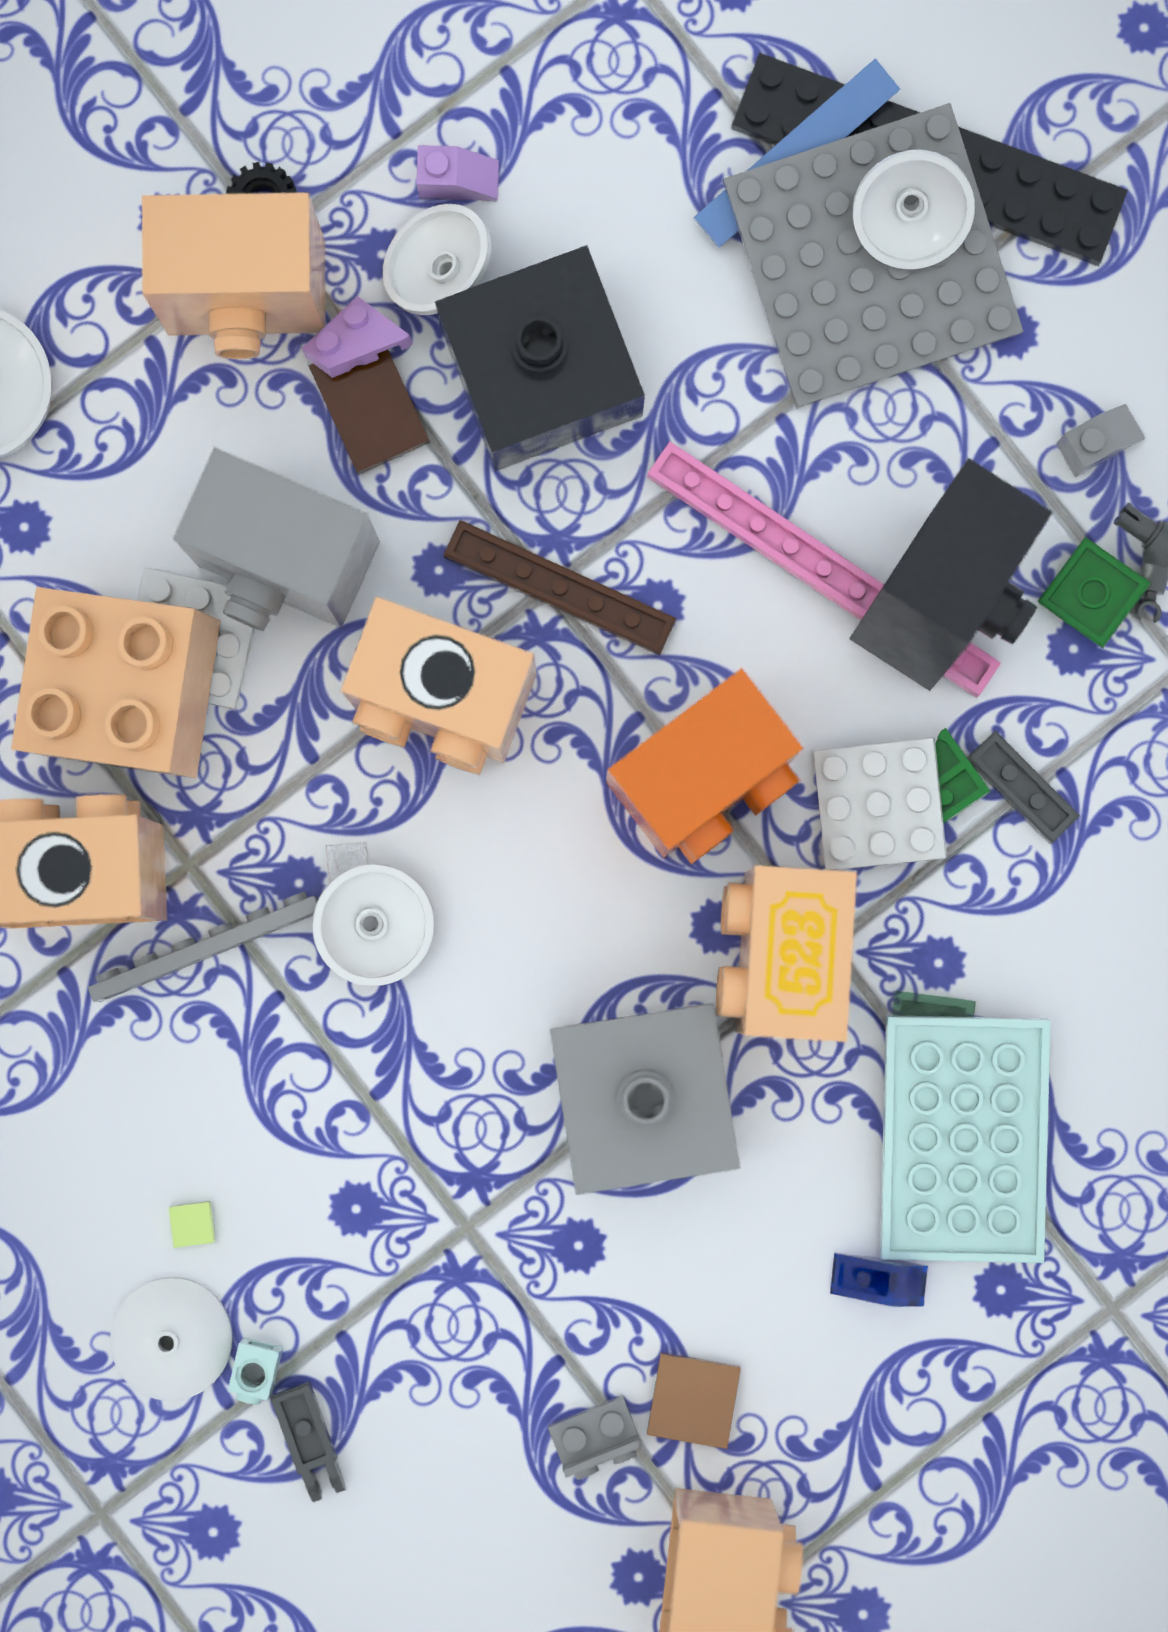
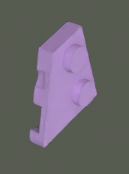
M357 296L303 346L302 351L308 360L333 378L350 371L357 365H366L379 360L377 354L398 345H400L401 350H404L413 343L407 332Z

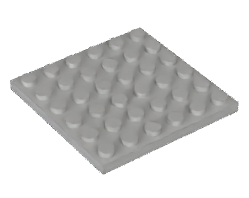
M951 103L723 179V185L796 409L1024 332ZM908 150L932 151L952 160L966 175L975 200L973 223L964 242L943 261L920 269L895 268L874 258L863 247L857 236L852 213L856 191L870 169L883 159ZM910 195L905 198L904 204L913 205L918 198Z

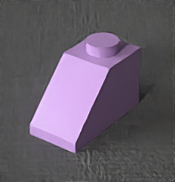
M418 145L416 185L420 199L498 201L499 160L458 146Z

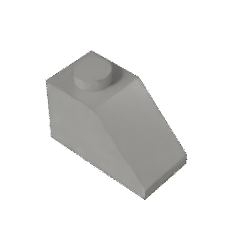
M1124 404L1101 413L1068 431L1059 439L1056 445L1074 476L1078 477L1144 440L1145 436L1129 408Z

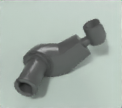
M1128 502L1119 512L1120 517L1117 516L1113 524L1121 527L1142 542L1143 559L1140 575L1151 582V585L1145 591L1144 599L1136 604L1135 613L1138 619L1141 620L1142 609L1147 605H1152L1155 607L1153 622L1156 623L1162 613L1160 606L1156 602L1157 595H1164L1168 582V522L1166 520L1155 522Z

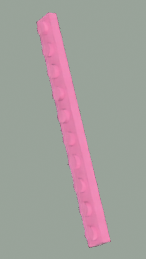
M672 442L668 443L647 474V478L859 620H862L884 584ZM970 642L943 676L977 698L1001 663Z

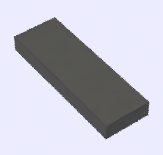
M996 730L967 757L975 770L1049 844H1052L1080 816Z

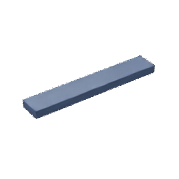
M875 58L748 170L846 138L900 90L899 86ZM726 190L693 217L718 248L738 232Z

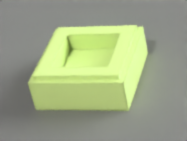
M211 1201L169 1207L174 1248L214 1243L216 1241Z

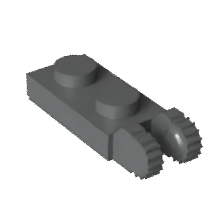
M310 1381L271 1395V1402L298 1475H302L311 1501L316 1502L322 1499L321 1486L312 1470L322 1465L326 1466L331 1486L335 1489V1492L339 1493L346 1490L340 1467L336 1461L338 1456Z

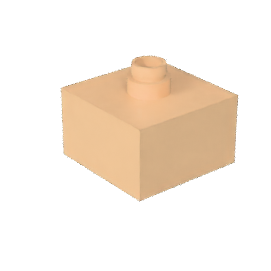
M309 193L143 195L142 291L143 296L167 334L209 335L214 339L215 355L218 357L250 359L260 355V339H263L266 334L318 333L326 326L325 239Z

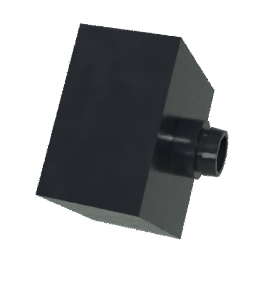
M587 245L435 301L441 331L495 471L643 416L645 394Z
M968 458L926 519L849 639L929 691L967 648L977 631L991 639H994L998 634L1001 636L1000 639L1013 645L1031 620L1037 606L1028 599L1024 600L1021 598L1024 590L1011 583L1010 579L1053 511Z

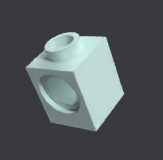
M243 1338L238 1345L228 1392L236 1393L237 1400L249 1404H260L261 1399L268 1401L273 1394L283 1347ZM249 1363H257L262 1366L265 1371L264 1381L254 1383L248 1380L245 1375V1366Z

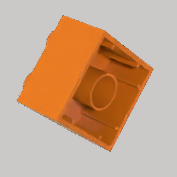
M741 668L607 769L606 784L663 859L679 848L690 864H693L735 831L722 815L728 809L743 799L756 816L800 781V778L790 767L789 763L801 752L803 747Z

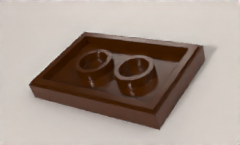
M388 350L377 354L379 360L366 365H357L350 371L333 378L314 363L308 365L358 475L430 443Z

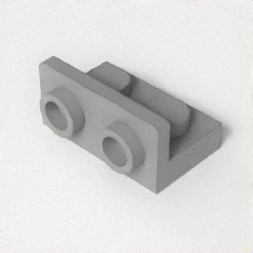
M623 1395L548 1425V1430L563 1465V1472L566 1478L575 1475L578 1480L593 1475L599 1471L597 1465L612 1459L614 1464L628 1461L637 1455L635 1450L642 1447L641 1439Z

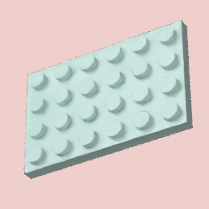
M886 1015L880 1257L882 1260L1044 1263L1051 1020L1044 1018Z

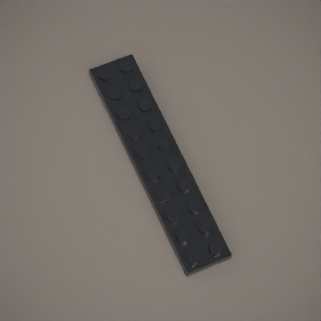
M759 53L731 129L769 144L777 145L845 84ZM887 101L847 137L921 112ZM959 127L990 226L1099 266L1128 192L1127 189Z

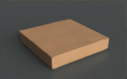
M660 1352L647 1435L727 1449L741 1367Z

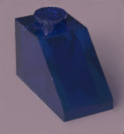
M834 1253L830 1294L892 1307H924L928 1266L901 1260H882L878 1257Z

